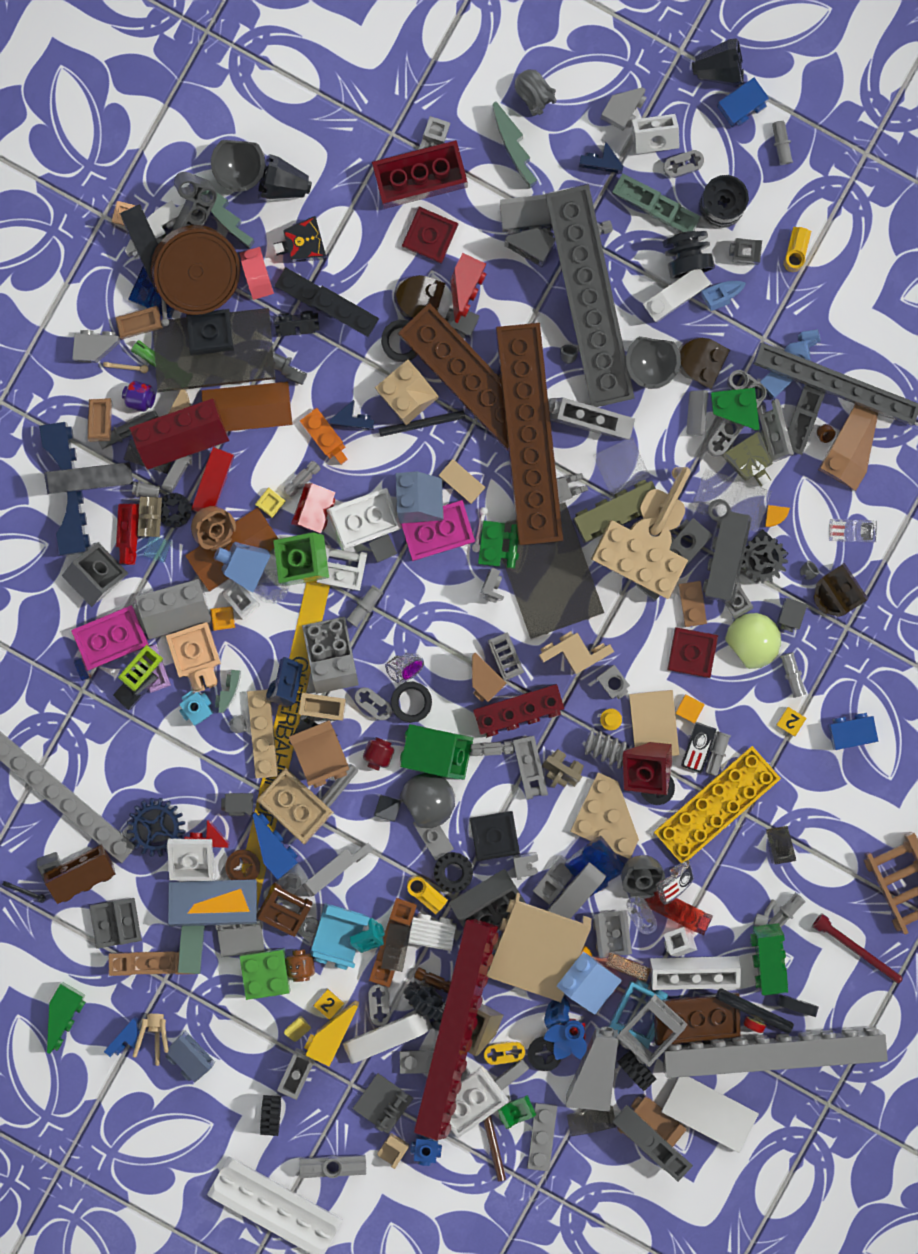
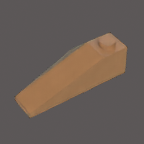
M855 404L818 470L856 491L867 473L878 413Z

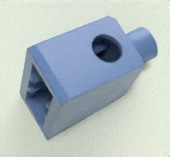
M234 542L230 551L219 547L214 559L224 563L221 570L225 576L253 593L271 555L266 549Z

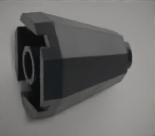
M728 39L695 56V62H692L693 75H697L699 80L733 86L744 85L743 59L738 39Z
M269 154L266 157L265 161H268L269 165L265 167L264 175L259 183L258 191L262 193L258 195V199L265 201L304 198L305 194L310 193L312 182L309 181L307 174L278 156Z

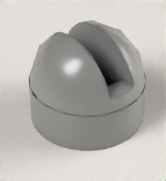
M243 715L235 716L230 720L229 725L232 732L242 733L247 731Z

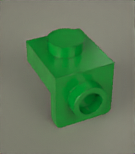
M528 1095L512 1100L498 1109L499 1119L506 1129L536 1116Z

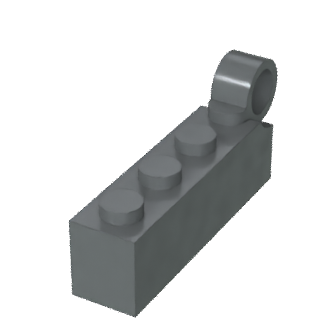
M716 499L710 503L708 513L717 522L719 534L713 540L712 549L715 552L713 558H710L707 570L710 571L709 579L704 581L703 592H706L705 596L708 599L733 604L752 518L750 515L732 512L731 507L725 500ZM717 505L726 506L727 511L724 516L715 517L713 515V510Z

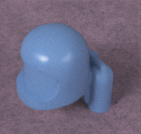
M818 329L801 332L798 335V340L800 341L788 344L784 351L811 361L810 347L821 342Z

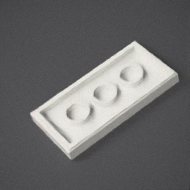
M690 1077L677 1078L661 1110L667 1116L740 1153L759 1113Z

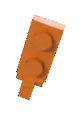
M318 408L300 420L329 459L335 456L341 465L348 460L342 452L346 448L343 441Z

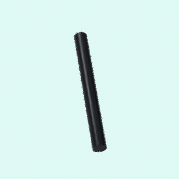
M464 410L411 421L407 425L402 423L379 428L380 437L465 419Z

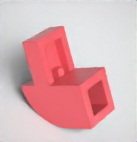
M257 247L240 252L242 267L253 300L274 294L261 248Z

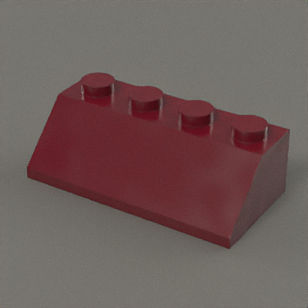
M457 140L372 162L383 209L468 188V181Z
M213 398L129 427L136 448L147 470L230 441L216 400Z

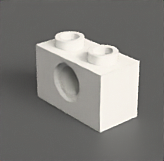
M675 114L632 120L633 142L636 154L679 148V126Z

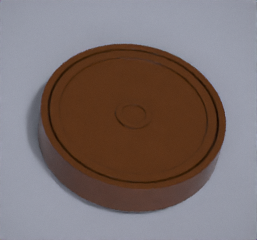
M187 225L170 232L158 244L151 261V278L156 291L170 307L185 314H205L220 308L231 298L239 282L240 262L234 247L220 232L203 225Z

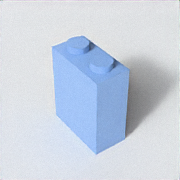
M583 951L557 984V987L569 998L595 1015L622 980Z

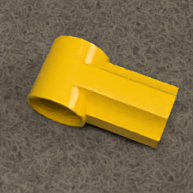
M793 227L787 253L783 260V265L789 272L799 271L805 263V256L812 232L807 228ZM789 257H797L800 264L797 266L792 265Z
M415 875L408 879V892L435 915L448 901V899L427 883L423 877ZM416 880L423 883L422 889L418 892L410 888L411 883Z

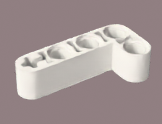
M414 1010L398 1020L344 1042L343 1046L351 1064H354L415 1039L429 1031L432 1025L427 1015L421 1016Z

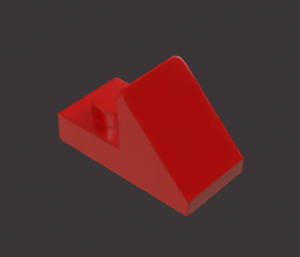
M207 820L206 837H203V833L190 832V836L184 837V839H212V846L218 848H228L230 842L210 820Z

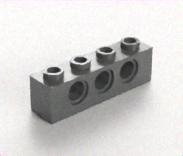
M694 518L690 521L685 519L678 527L681 532L676 537L671 536L670 551L687 559V564L713 536ZM683 536H689L692 539L690 548H684L681 545L680 540ZM637 583L634 584L653 601H656L660 596Z

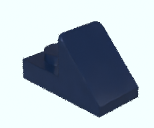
M607 142L604 145L602 158H598L599 155L594 153H586L580 157L579 167L618 174L623 172L624 166Z
M355 400L330 419L331 426L374 430L375 421L370 419V415L358 414L357 418L353 417Z

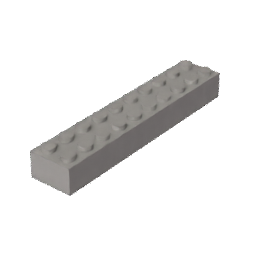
M864 1027L863 1031L858 1032L854 1028L841 1029L842 1033H834L833 1030H822L818 1035H813L811 1032H798V1036L791 1037L789 1033L776 1034V1038H768L767 1035H756L753 1040H747L745 1037H734L732 1041L727 1042L724 1039L710 1040L711 1043L696 1041L689 1042L687 1045H681L680 1043L670 1044L662 1053L663 1068L666 1078L886 1062L888 1061L886 1035L877 1027Z

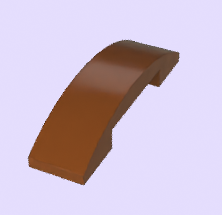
M396 898L385 935L383 936L384 945L379 948L369 981L390 987L417 904Z

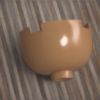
M208 506L199 510L191 523V532L195 541L204 549H210L211 551H217L219 547H226L232 540L230 537L233 531L235 532L236 530L233 516L217 506Z

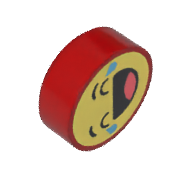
M746 1016L743 1022L745 1027L758 1033H763L766 1024L750 1016Z

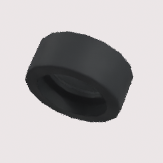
M399 319L393 321L385 327L382 333L381 344L383 350L390 359L396 362L410 361L417 356L412 349L404 354L393 351L389 344L391 333L396 329L405 327L410 322L408 320Z
M414 681L405 682L399 685L393 692L391 707L394 714L402 721L408 723L419 722L429 714L432 707V696L429 690L421 683ZM408 689L418 690L424 697V707L416 715L405 714L399 707L400 695Z

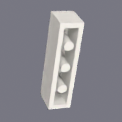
M738 956L650 958V980L652 990L740 988L741 967Z

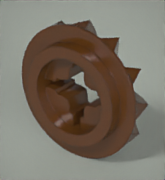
M249 850L233 852L226 861L225 870L230 880H255L260 873V861L256 854ZM240 858H242L245 864H252L246 869V876L242 870H234V868L240 865Z

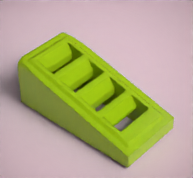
M146 644L118 678L135 692L160 665L163 658ZM144 655L153 662L152 665L143 659ZM140 661L148 670L145 671L137 663ZM134 667V668L137 669L141 674H143V676H142V677H139V676H138L135 672H133L131 669ZM128 673L137 680L136 684L126 677Z

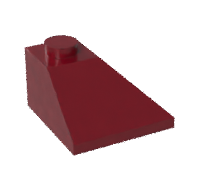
M648 742L623 751L624 790L667 795L672 768V744Z

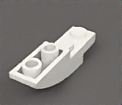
M171 200L147 218L158 244L166 236L164 228L171 229L174 226L184 204L176 207ZM199 209L194 210L192 213H197ZM130 239L125 252L129 257L133 256L136 258L139 255Z

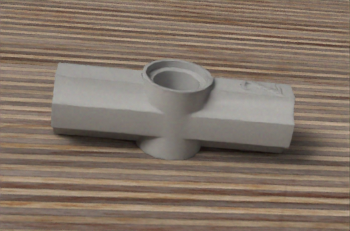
M331 1155L329 1157L300 1158V1178H336L338 1176L367 1174L366 1155ZM329 1162H336L339 1165V1169L335 1172L330 1171L327 1168Z

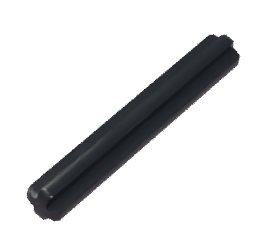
M720 988L717 991L716 999L786 1033H791L794 1027L792 1022L727 990Z

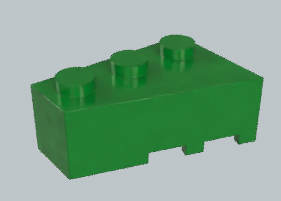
M779 923L753 926V934H750L751 947H755L756 955H752L753 967L758 970V976H754L755 987L760 989L762 996L788 993L787 968L785 967L786 952L783 948L785 936Z

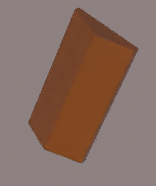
M289 382L202 390V402L212 398L216 400L226 432L293 425Z
M257 507L235 522L236 530L235 532L233 531L230 537L232 540L223 549L230 551L233 543L237 542L263 548L270 552L274 549L273 540L279 538ZM199 546L185 556L210 592L230 578L225 576L221 570L224 563L214 559L216 551Z

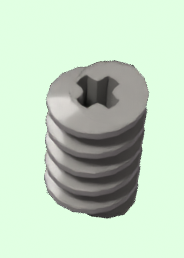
M592 728L584 746L585 755L593 751V758L595 759L601 754V762L609 758V765L611 766L617 761V769L623 766V751L628 750L626 749L625 741L619 746L618 738L610 742L609 734L602 739V731L594 735V728Z

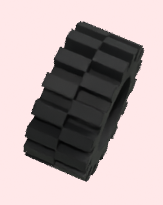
M451 852L443 855L438 859L434 867L436 883L441 889L448 892L464 890L473 878L471 862L460 853ZM450 864H457L462 869V875L456 881H451L445 876V869Z
M631 1050L617 1061L621 1068L643 1091L657 1080L652 1072L636 1059L635 1054Z
M263 1095L260 1135L278 1136L281 1096Z

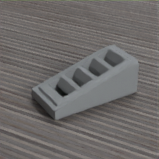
M508 632L488 640L504 681L524 673ZM505 640L507 641V645L496 649L494 646ZM510 648V653L499 657V652ZM513 656L514 661L502 665L501 661ZM513 665H517L518 669H515L508 673H506L504 670Z

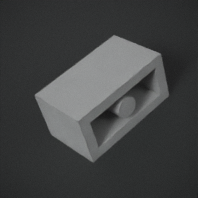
M296 1048L277 1089L278 1092L297 1100L315 1061L306 1056L307 1052Z

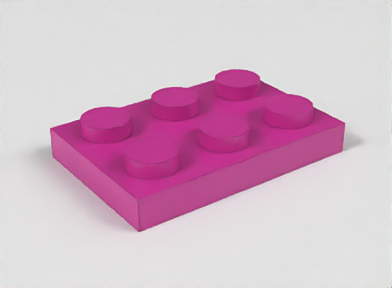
M463 500L443 506L444 520L401 523L412 561L475 542Z
M133 605L71 630L88 671L140 650L146 644L149 646Z

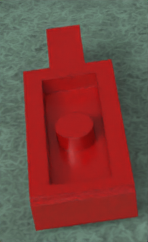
M139 504L118 505L116 547H119L120 551L119 564H135Z

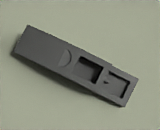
M628 1105L612 1120L636 1145L677 1182L693 1167L685 1157Z

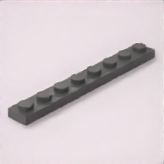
M763 342L759 344L753 361L754 365L910 426L915 425L918 416V403Z

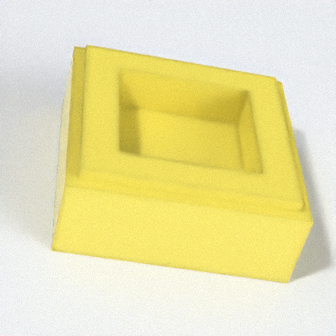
M268 487L255 505L273 518L286 501Z

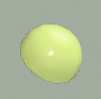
M749 613L734 620L728 628L725 641L746 668L756 669L770 664L776 658L781 647V633L776 623L768 616L759 613Z

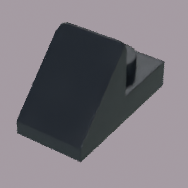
M143 664L139 665L145 671L148 670V668ZM137 669L133 670L139 677L143 676ZM152 672L135 692L123 683L113 696L126 709L131 710L157 681L158 677ZM128 674L126 677L136 684L137 680Z

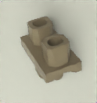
M140 497L138 536L160 537L162 498Z
M559 749L547 757L542 767L549 771L546 776L553 780L550 785L552 788H555L557 783L564 788L567 783L575 787L582 778L581 773L584 765L575 760L570 767L562 764L566 755Z

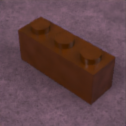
M101 844L44 873L43 876L46 887L56 903L59 904L71 900L81 892L89 891L100 882L110 880L116 875L113 862Z

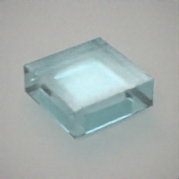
M149 537L144 556L165 562L172 542L159 537Z

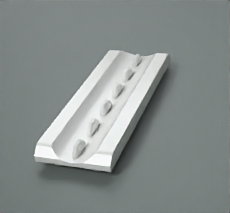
M228 1156L207 1194L217 1202L310 1254H325L343 1222V1219L230 1156Z

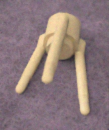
M147 1014L146 1019H142L141 1029L133 1052L134 1058L137 1057L146 1028H148V1032L155 1033V1065L159 1066L160 1033L162 1035L164 1052L168 1053L166 1020L163 1014Z

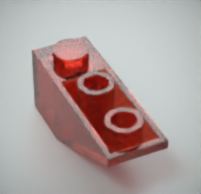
M660 889L654 892V896L642 899L640 903L702 935L705 934L713 918V915L677 897L667 902L664 891H660Z

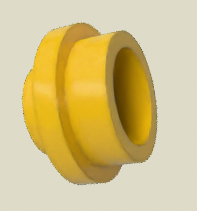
M616 709L605 710L600 717L601 725L607 730L619 728L622 723L620 712Z

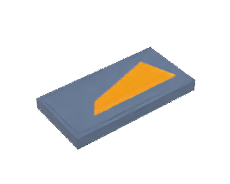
M257 880L169 882V927L257 924Z

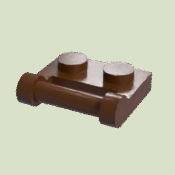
M274 882L257 913V919L295 937L313 902L282 889L281 885ZM277 896L299 906V912L297 913L275 902Z

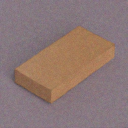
M157 306L115 317L119 336L122 340L163 328Z
M111 398L89 399V442L111 441Z

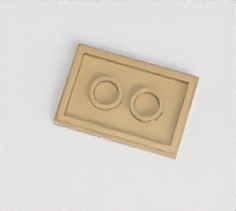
M673 690L629 694L634 747L648 742L672 744V756L679 755Z
M287 768L280 773L256 800L304 845L334 813Z

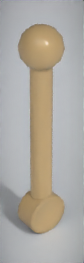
M103 362V367L137 370L142 373H147L149 370L147 365L140 367Z

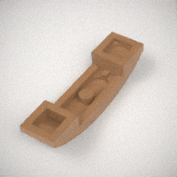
M180 951L109 953V976L190 973H178Z

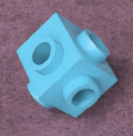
M190 691L182 697L183 702L179 704L182 708L179 711L186 721L190 719L194 726L214 714L209 707L212 703L205 693L201 695L200 692L194 694L193 691ZM194 703L198 704L197 711H194L192 708Z

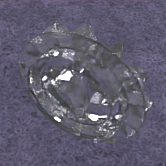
M266 569L263 571L254 591L261 601L274 604L285 598L289 585L279 583L277 569ZM273 577H275L274 584L277 585V587H279L280 590L273 589L272 592H270V594L268 595V588L265 587V585H262V583H270Z

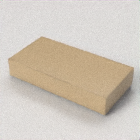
M453 459L438 475L470 504L486 488Z

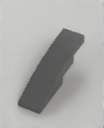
M805 384L787 430L793 452L800 455L804 452L825 396V392Z

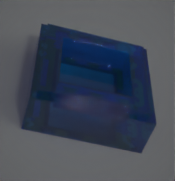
M83 658L74 660L80 679L82 681L91 679V674L87 670Z

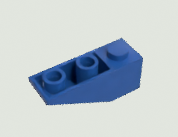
M254 812L253 819L263 863L278 880L298 863L296 859L298 854L291 846L285 847L282 843L284 838L276 829L272 832L267 826L270 822L262 813L258 815Z

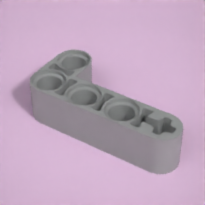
M736 370L728 377L727 384L731 390L757 388L761 391V397L756 399L758 408L766 397V388L763 384L742 370ZM733 376H741L744 380L743 385H734L732 381ZM724 419L708 441V453L713 457L722 456L744 426ZM732 423L736 428L735 433L732 435L727 434L724 429L725 424ZM721 437L725 438L720 446L722 451H714L712 443H717Z
M589 862L547 911L571 919L600 886L606 876Z

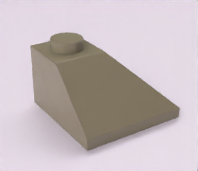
M482 1004L477 1012V1026L472 1032V1046L468 1051L474 1056H478L495 1037L504 1016L487 1005Z

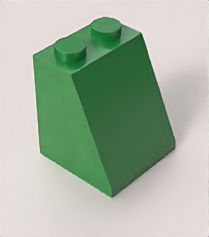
M409 724L405 732L406 742L404 750L400 755V767L465 780L474 737Z

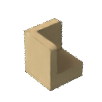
M390 1133L377 1155L390 1163L391 1167L395 1169L409 1148V1144L393 1133Z

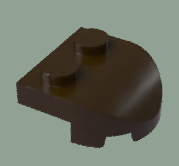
M422 275L410 276L400 281L394 292V302L397 304L400 314L406 318L413 319L429 303L438 311L446 283Z
M695 337L686 340L678 349L681 359L679 371L684 377L692 379L708 389H712L730 349L709 338Z
M845 563L826 574L816 584L814 601L819 610L824 614L836 617L844 616L868 600V597Z

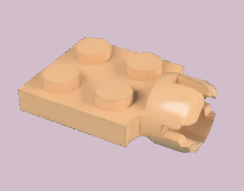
M208 622L166 636L179 678L188 677L192 689L196 692L205 690L202 678H204L205 684L209 689L217 685L214 668L220 665L221 661Z

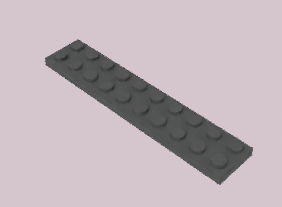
M589 184L545 193L591 406L600 407L635 399L630 375L626 369V355Z

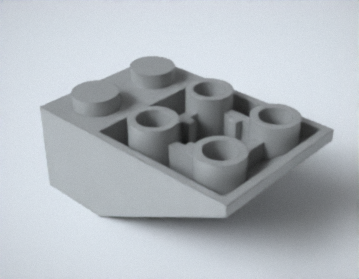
M345 617L302 625L316 694L359 685Z

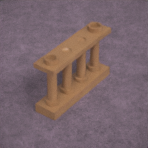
M914 832L904 835L906 841L903 842V845L873 858L871 853L867 852L865 853L866 860H864L867 870L869 872L873 871L895 918L892 920L896 931H901L904 935L909 933L906 925L918 920V910L901 918L896 906L918 896V886L893 898L887 886L915 872L918 873V838ZM906 852H912L915 858L912 865L884 878L882 877L877 866Z

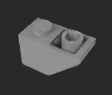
M641 87L612 95L601 115V119L624 131L626 126L630 128L632 120L636 118L633 115L637 107L641 109L647 98L644 96L646 89Z
M80 330V334L74 333L73 360L75 362L98 363L120 343V337L115 336V332L102 331V335L93 334L94 331Z

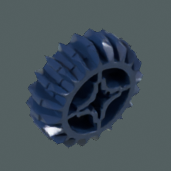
M150 798L149 806L144 800L141 802L143 809L139 806L134 807L138 812L137 815L135 813L129 814L134 821H127V825L133 826V829L127 830V834L134 833V837H131L129 841L137 840L138 843L134 848L138 849L142 845V854H145L150 849L149 855L153 857L155 850H157L158 856L161 857L163 856L162 849L168 854L167 843L152 845L153 840L157 835L167 836L170 839H183L178 836V833L185 834L186 830L179 829V826L185 825L186 822L178 821V818L182 817L183 813L181 812L177 815L174 813L178 809L177 805L170 809L171 801L168 800L164 806L162 805L163 798H159L157 804H155L154 798ZM151 809L161 810L155 820L142 817L144 813ZM166 814L173 821V832L164 825ZM160 820L159 823L161 825L159 827H162L161 830L163 831H156L153 834L151 830L153 828H151L150 824H155ZM139 823L148 830L146 841L140 835Z

